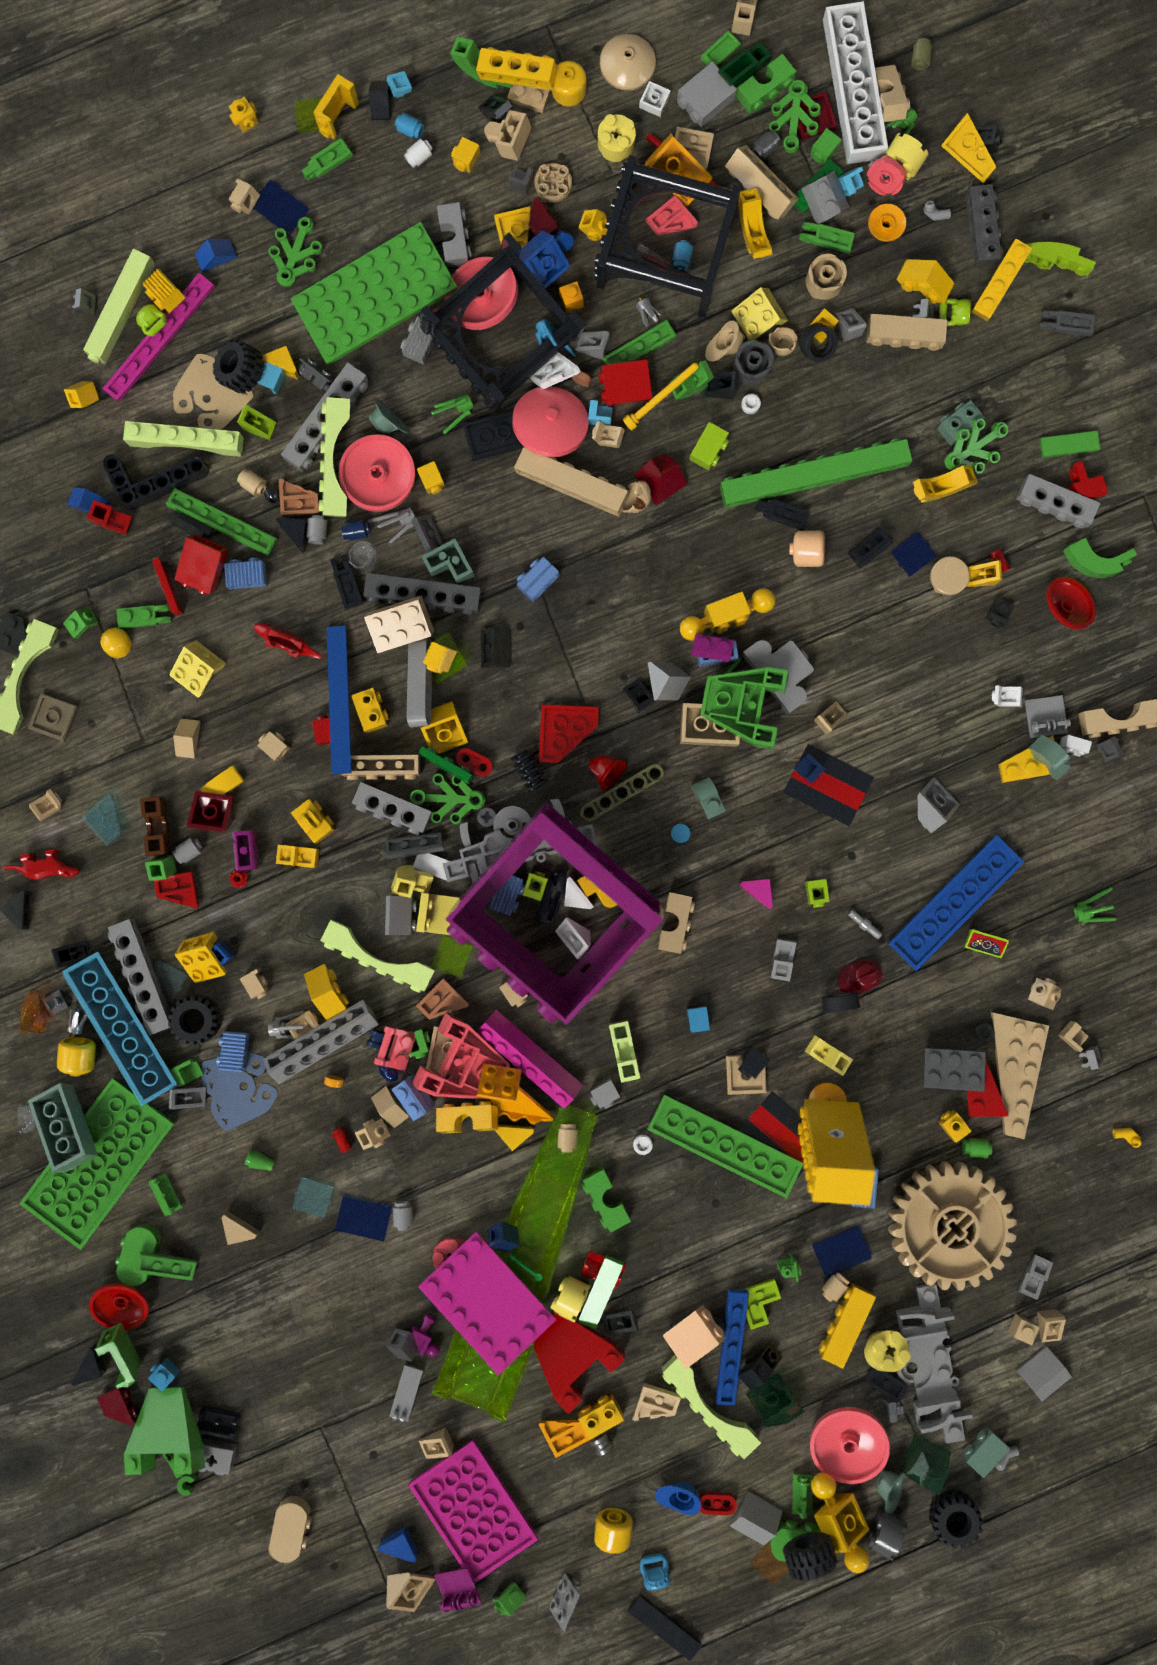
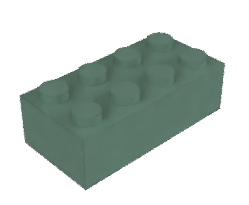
M59 1083L28 1100L52 1172L66 1173L98 1155L73 1085Z

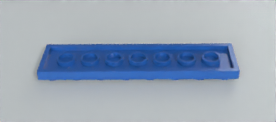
M995 835L888 944L917 971L1024 861L998 835Z

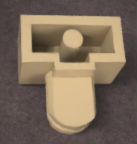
M509 110L505 120H502L501 123L490 121L485 126L484 131L488 141L496 144L501 157L518 161L532 127L525 113Z

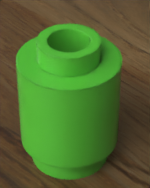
M963 1139L962 1153L971 1158L987 1159L992 1154V1144L989 1143L988 1139Z

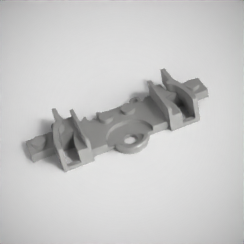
M927 1284L916 1286L919 1306L896 1310L900 1334L907 1341L910 1350V1360L907 1364L910 1362L916 1363L917 1371L915 1373L907 1372L906 1364L901 1370L897 1371V1374L907 1384L914 1382L917 1400H913L917 1427L921 1433H928L942 1428L946 1444L964 1441L965 1435L962 1420L973 1418V1413L970 1409L953 1413L951 1411L961 1409V1400L953 1388L959 1385V1379L956 1375H951L953 1371L949 1352L952 1347L950 1345L944 1346L942 1343L945 1338H950L945 1321L954 1320L955 1315L949 1307L941 1308L936 1284L932 1286ZM922 1318L923 1324L903 1326L902 1319ZM939 1409L940 1418L920 1420V1416Z

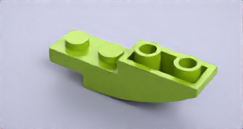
M1057 242L1026 244L1032 250L1024 262L1035 264L1040 269L1050 270L1056 264L1061 269H1069L1077 275L1088 276L1096 264L1095 261L1079 256L1081 249L1079 247Z

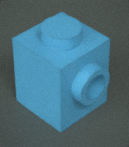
M166 1358L162 1363L158 1361L150 1370L152 1374L148 1380L163 1392L181 1369L170 1359Z

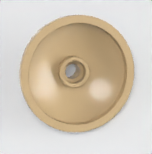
M622 34L612 38L604 46L600 56V69L603 77L610 85L621 90H635L644 86L652 78L656 67V56L652 46L644 38L634 34Z

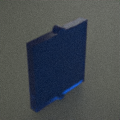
M918 532L891 552L899 563L898 566L902 567L909 577L937 557L930 549L929 543L925 542Z

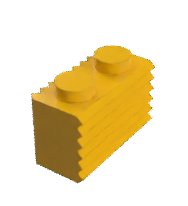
M156 269L143 282L144 287L147 289L145 293L152 301L156 299L154 303L161 311L165 309L170 313L185 299V296L160 269Z
M431 642L430 649L426 653V657H424L425 660H423V663L427 665L426 669L440 674L443 671L448 672L457 651L442 644Z

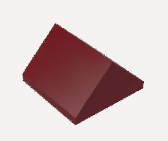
M195 791L187 828L226 833L233 823L234 797Z

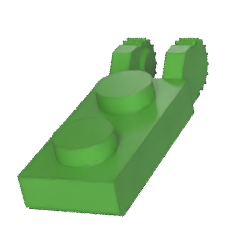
M803 223L802 228L812 233L816 232V235L802 233L799 237L800 241L850 254L855 233L823 224Z
M152 605L117 609L118 628L147 627L172 622L171 617L157 618V612L170 611L169 605Z

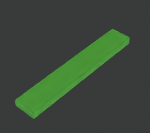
M176 488L166 502L167 507L267 556L270 555L277 542L276 537Z

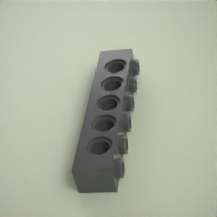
M372 573L366 574L364 597L370 603L378 604L380 601H385L388 605H393L418 597L421 591H426L428 595L423 601L427 610L436 611V608L444 609L446 613L461 611L462 614L474 616V613L479 614L482 592L479 587ZM382 587H390L387 594L383 595L380 593ZM408 589V595L405 597L399 596L400 590ZM445 594L447 597L445 601L439 602L436 600L437 596ZM463 596L465 597V602L457 604L455 603L456 598Z

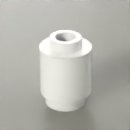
M419 139L406 150L407 153L404 154V157L413 168L416 165L420 166L432 156V147L427 140Z

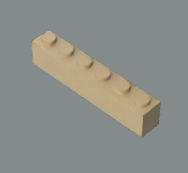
M523 447L514 467L516 473L618 517H620L629 497L626 488L620 484H610L603 477L599 476L596 478L591 476L592 474L587 470L581 469L579 471L568 462L560 463L555 457L541 456Z

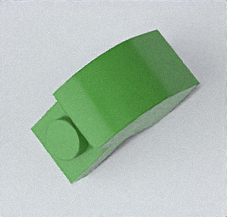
M706 360L700 361L698 363V370L672 391L676 400L690 397L708 387L707 383L714 376Z

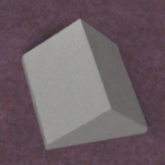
M648 662L654 700H679L691 676L672 662Z
M1047 1346L1016 1370L1041 1402L1072 1378L1064 1365Z
M748 1490L730 1523V1527L765 1545L776 1536L783 1510Z

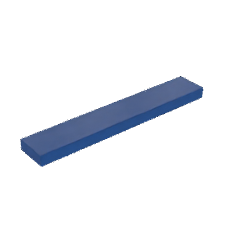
M728 1289L723 1328L727 1339L721 1345L715 1396L716 1405L736 1404L738 1374L749 1294L747 1290Z

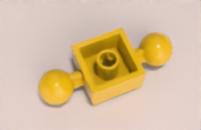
M761 588L756 590L751 600L746 601L743 592L711 603L705 607L703 612L704 618L699 619L695 616H689L683 619L680 624V633L686 640L693 641L697 633L698 635H703L704 630L710 628L711 633L717 632V634L728 631L730 626H742L748 620L751 611L756 610L760 613L771 611L775 606V595L771 590Z
M818 1473L812 1479L811 1489L814 1495L819 1499H823L826 1504L814 1515L821 1532L831 1537L835 1552H845L844 1562L846 1567L851 1572L862 1573L868 1568L870 1559L867 1551L861 1546H856V1543L869 1531V1527L854 1494H835L837 1487L835 1479L828 1473Z

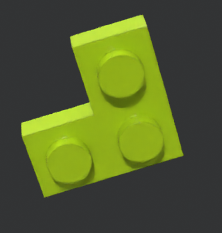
M774 1278L741 1289L749 1292L746 1317L751 1330L769 1324L763 1305L781 1299Z

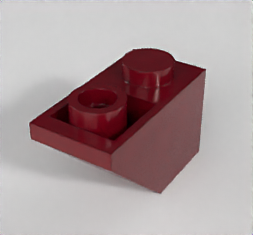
M538 197L533 202L528 224L529 233L534 238L543 230L554 237L558 233L559 224L554 217H550L547 205L544 201L541 202Z
M115 1386L102 1392L97 1397L105 1417L130 1426L137 1421L139 1410L131 1400V1392L128 1387L123 1386L117 1389Z

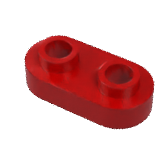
M462 749L457 753L456 761L460 766L466 767L472 773L481 777L491 774L493 765L488 758L470 749ZM465 755L470 757L468 762L463 761ZM485 764L487 769L481 771L480 765Z
M703 1492L698 1497L701 1502L700 1511L703 1514L731 1515L737 1508L736 1499L730 1493ZM709 1499L710 1503L705 1504L703 1503L704 1500ZM725 1500L730 1501L728 1505L723 1504Z

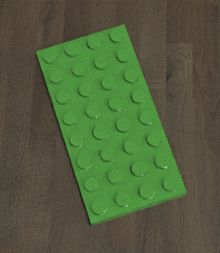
M419 222L290 299L326 364L329 366L421 312L426 305L429 307L458 290V287L425 228Z
M115 1077L110 1080L84 1115L98 1155L66 1173L52 1172L50 1164H48L19 1203L80 1250L85 1247L176 1124L149 1103L141 1107L132 1090Z

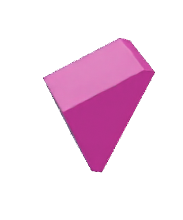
M770 879L740 882L739 886L767 909L772 908Z

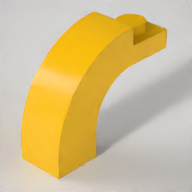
M753 188L740 191L738 200L739 213L749 254H752L753 259L772 255V248L763 225L761 197L758 190Z
M963 465L934 478L918 479L913 482L915 495L921 500V503L952 495L978 482L972 465Z

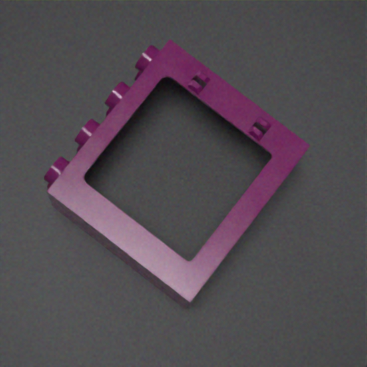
M545 802L458 899L445 920L450 923L446 930L454 940L462 945H465L469 940L481 950L476 956L485 967L495 971L499 966L511 976L506 982L515 993L525 997L529 992L540 1002L536 1008L545 1019L554 1023L559 1018L567 1025L663 921V907L659 900L549 803ZM543 840L624 910L564 976H559L485 912V905ZM627 919L630 920V921L624 926V929H622V928L620 927ZM588 962L590 965L585 969L583 973L581 969Z

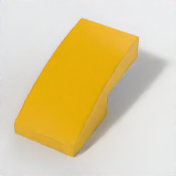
M233 765L205 784L200 790L202 792L225 795L243 783L244 779Z
M278 845L276 864L317 868L319 849Z

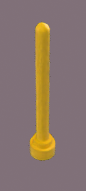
M697 363L691 364L635 414L632 413L625 416L622 420L627 427L633 431L638 426L639 420L698 370L699 365Z

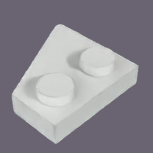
M558 352L530 378L540 388L545 389L575 376L581 371L577 365Z

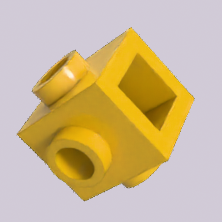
M245 96L241 99H236L228 106L232 113L229 115L235 126L238 125L243 133L259 124L255 115L258 112L252 102L248 103Z
M598 209L586 210L583 213L579 229L590 240L597 241L602 238V235L607 233L608 229L605 228L608 217Z

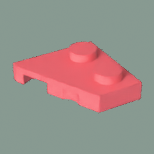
M676 195L646 219V223L657 236L698 226V221Z

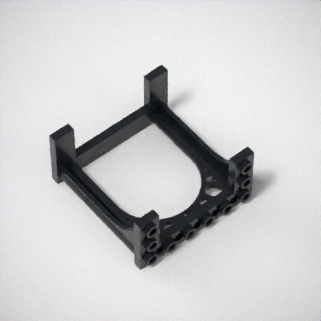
M629 155L628 162H624L622 166V178L617 183V199L613 198L610 209L613 211L612 216H608L605 228L608 229L607 233L602 235L600 241L602 250L601 253H597L595 258L594 280H597V288L604 290L606 282L615 278L641 280L701 297L698 317L705 318L727 236L735 217L741 186L734 185L732 190L639 164L637 163V157ZM646 183H649L648 186L654 187L652 189H647ZM637 184H640L643 188V193L640 195L633 191ZM671 192L727 208L707 279L651 264L635 252L629 241L627 227L630 215L639 202L656 193ZM631 197L634 198L632 203L627 202L630 201ZM619 232H622L623 238L617 239L619 237ZM618 244H625L627 246L626 250L622 253H615L613 249ZM628 254H631L633 256V259H630L628 257L627 259H625V257Z
M510 233L503 237L498 255L441 305L434 309H430L426 305L420 313L421 330L426 335L430 334L434 339L432 342L438 350L442 349L447 354L445 357L451 365L455 364L459 368L458 373L464 380L468 379L471 382L472 390L477 395L481 394L485 399L483 401L490 410L493 408L495 412L502 406L505 399L572 340L575 342L586 327L584 321L574 310L568 316L520 260L519 256L522 247ZM512 267L561 327L552 334L557 346H554L548 338L520 363L508 368H491L479 363L467 351L461 336V320L468 305ZM454 315L457 317L456 322L448 320L449 318L452 319ZM445 326H453L457 332L454 335L448 336L442 330ZM456 339L459 345L455 347V343L450 342L449 340ZM465 356H469L468 361L464 359ZM478 368L482 369L484 372L482 375V379L480 378V373H476V370ZM488 373H494L496 377L495 384L493 382L490 385L486 383ZM500 374H506L507 376L502 378L504 381L500 383Z

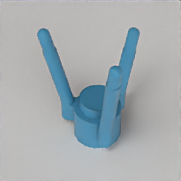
M549 319L538 322L535 326L538 332L535 335L539 346L543 343L542 338L544 340L549 338L553 345L557 346L552 335L557 331L555 326L551 325ZM567 344V345L565 346V348L567 349V351H568L573 357H576V354L573 352V350L571 349V347Z

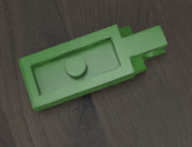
M340 138L312 156L308 162L309 166L302 169L303 175L307 181L316 176L319 178L353 157V154L344 140Z

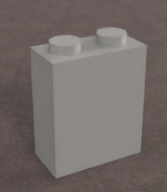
M713 61L678 90L677 95L679 106L682 109H686L691 120L694 123H698L700 127L704 126L736 98L737 89L735 86L730 87L718 74L719 68Z

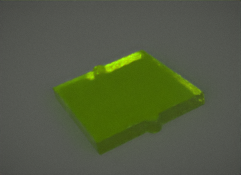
M322 98L294 102L295 120H297L299 133L319 130L313 112Z
M443 935L431 967L444 971V974L449 973L461 978L473 946L468 944L462 945L456 940Z

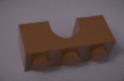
M160 796L140 798L141 816L145 819L147 825V835L144 837L145 856L171 855L165 798Z

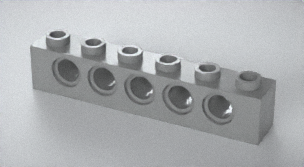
M347 362L281 453L284 460L301 472L310 468L313 463L312 459L316 454L320 453L321 441H324L325 434L321 433V422H323L322 419L325 417V414H322V402H326L327 397L350 399V408H353L359 394L364 393L368 387L369 381L365 374ZM346 386H353L351 391H344ZM314 431H320L317 437H311V434ZM303 446H308L309 449L307 452H300V449Z
M128 919L108 927V938L111 943H114L116 948L114 951L118 961H121L123 977L128 980L130 985L128 986L129 993L135 998V1009L139 1015L141 1014L143 1019L142 1026L146 1033L150 1036L171 1028L168 1026V1023L171 1022L168 1016L171 1013L135 919ZM124 937H128L130 940V944L127 947L123 944ZM132 954L135 955L137 959L134 965L131 964L129 960ZM139 972L143 975V981L141 983L138 982L136 979V976ZM145 990H147L150 993V999L148 1001L145 1000L143 997V993ZM152 1008L157 1011L155 1019L150 1016Z
M361 1000L264 1058L263 1061L268 1074L280 1084L379 1024L373 1010L364 1000Z

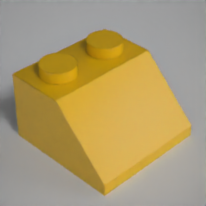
M453 702L431 709V724L420 727L428 747L436 750L438 754L468 743Z

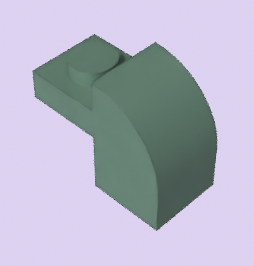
M1041 735L1029 747L1034 759L1046 765L1051 777L1055 780H1058L1071 768L1068 763L1069 755L1052 739Z
M710 777L691 785L698 803L701 804L708 820L726 812Z

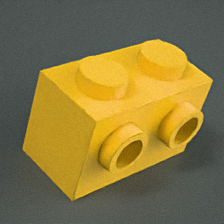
M374 688L351 695L365 733L388 726L387 721L389 717L386 709L382 710L380 705L383 700L379 691L376 692Z
M613 1394L600 1397L597 1403L592 1406L588 1404L581 1408L578 1413V1420L591 1440L623 1422L624 1414Z

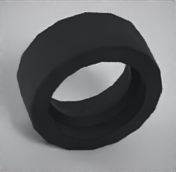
M814 323L803 331L799 342L800 350L806 358L814 362H824L834 355L837 349L838 338L832 328L822 323ZM819 332H825L827 343L824 349L817 354L812 353L810 350L812 338Z
M857 992L840 993L821 998L824 1013L844 1012L860 1008Z

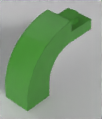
M462 37L456 38L450 55L465 73L475 80L498 89L499 85L512 88V84L480 80L476 72L480 50L474 40Z
M1086 538L1063 550L1068 561L1076 570L1094 578H1107L1119 574L1123 571L1122 567L1132 563L1131 559L1137 556L1133 548L1115 558H1102L1093 552Z

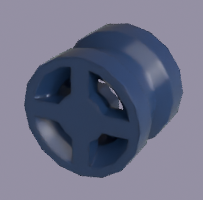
M371 1029V1036L367 1040L366 1045L380 1050L385 1033Z

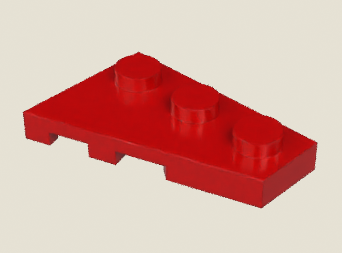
M986 1060L985 1091H967L969 1117H1009Z

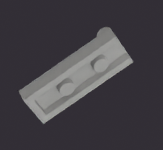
M405 1363L389 1415L393 1419L408 1422L424 1368Z

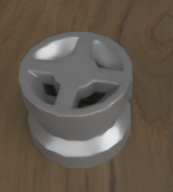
M483 808L479 811L477 818L482 826L492 827L497 814L491 808Z
M606 1431L590 1440V1444L596 1448L597 1456L608 1453L614 1447L613 1442L609 1441Z

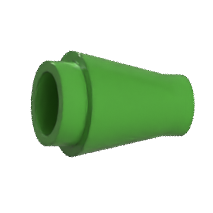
M255 1149L254 1151L249 1150L244 1164L248 1165V1168L271 1171L275 1160Z

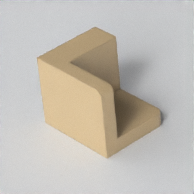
M1070 1021L1058 1034L1061 1039L1078 1052L1083 1050L1080 1046L1088 1038V1035L1081 1030L1082 1027L1073 1021Z

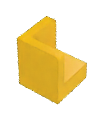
M824 308L810 325L822 323L834 330L839 320ZM819 332L813 338L819 343H823L827 335L825 332Z
M81 381L64 389L70 408H84L99 400L94 383L91 381Z

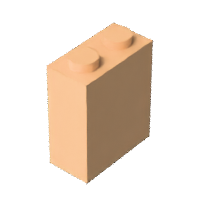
M704 1306L695 1310L663 1335L685 1369L727 1339L721 1327L713 1320L710 1311Z

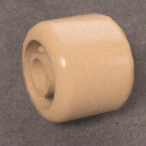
M797 531L795 533L793 543H790V555H793L794 564L797 567H821L824 565L825 533L823 531Z

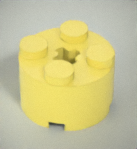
M609 114L600 123L598 128V148L605 159L611 162H620L633 153L636 136L633 121L623 115Z
M898 133L884 155L889 156L904 167L907 171L905 180H909L919 171L928 157L927 149L925 151L921 149L922 144L917 139L907 134L901 137L900 133Z
M571 1276L565 1277L558 1289L561 1291L560 1296L557 1295L550 1309L554 1310L553 1313L575 1323L591 1286Z
M890 1330L876 1331L868 1337L866 1347H864V1355L871 1367L883 1372H895L901 1370L910 1360L908 1343L899 1332Z

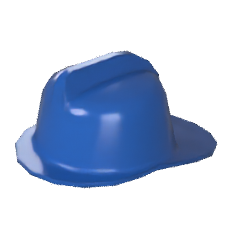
M681 1481L672 1485L662 1486L655 1493L656 1501L660 1505L686 1515L696 1514L701 1508L697 1491L688 1482Z

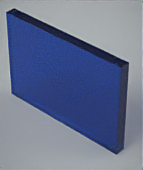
M271 180L259 193L260 197L253 207V210L276 227L284 229L288 236L296 228L298 221L309 211L307 206L303 205Z
M343 1196L335 1231L384 1241L392 1207Z
M854 1226L812 1245L826 1278L872 1258L859 1226Z

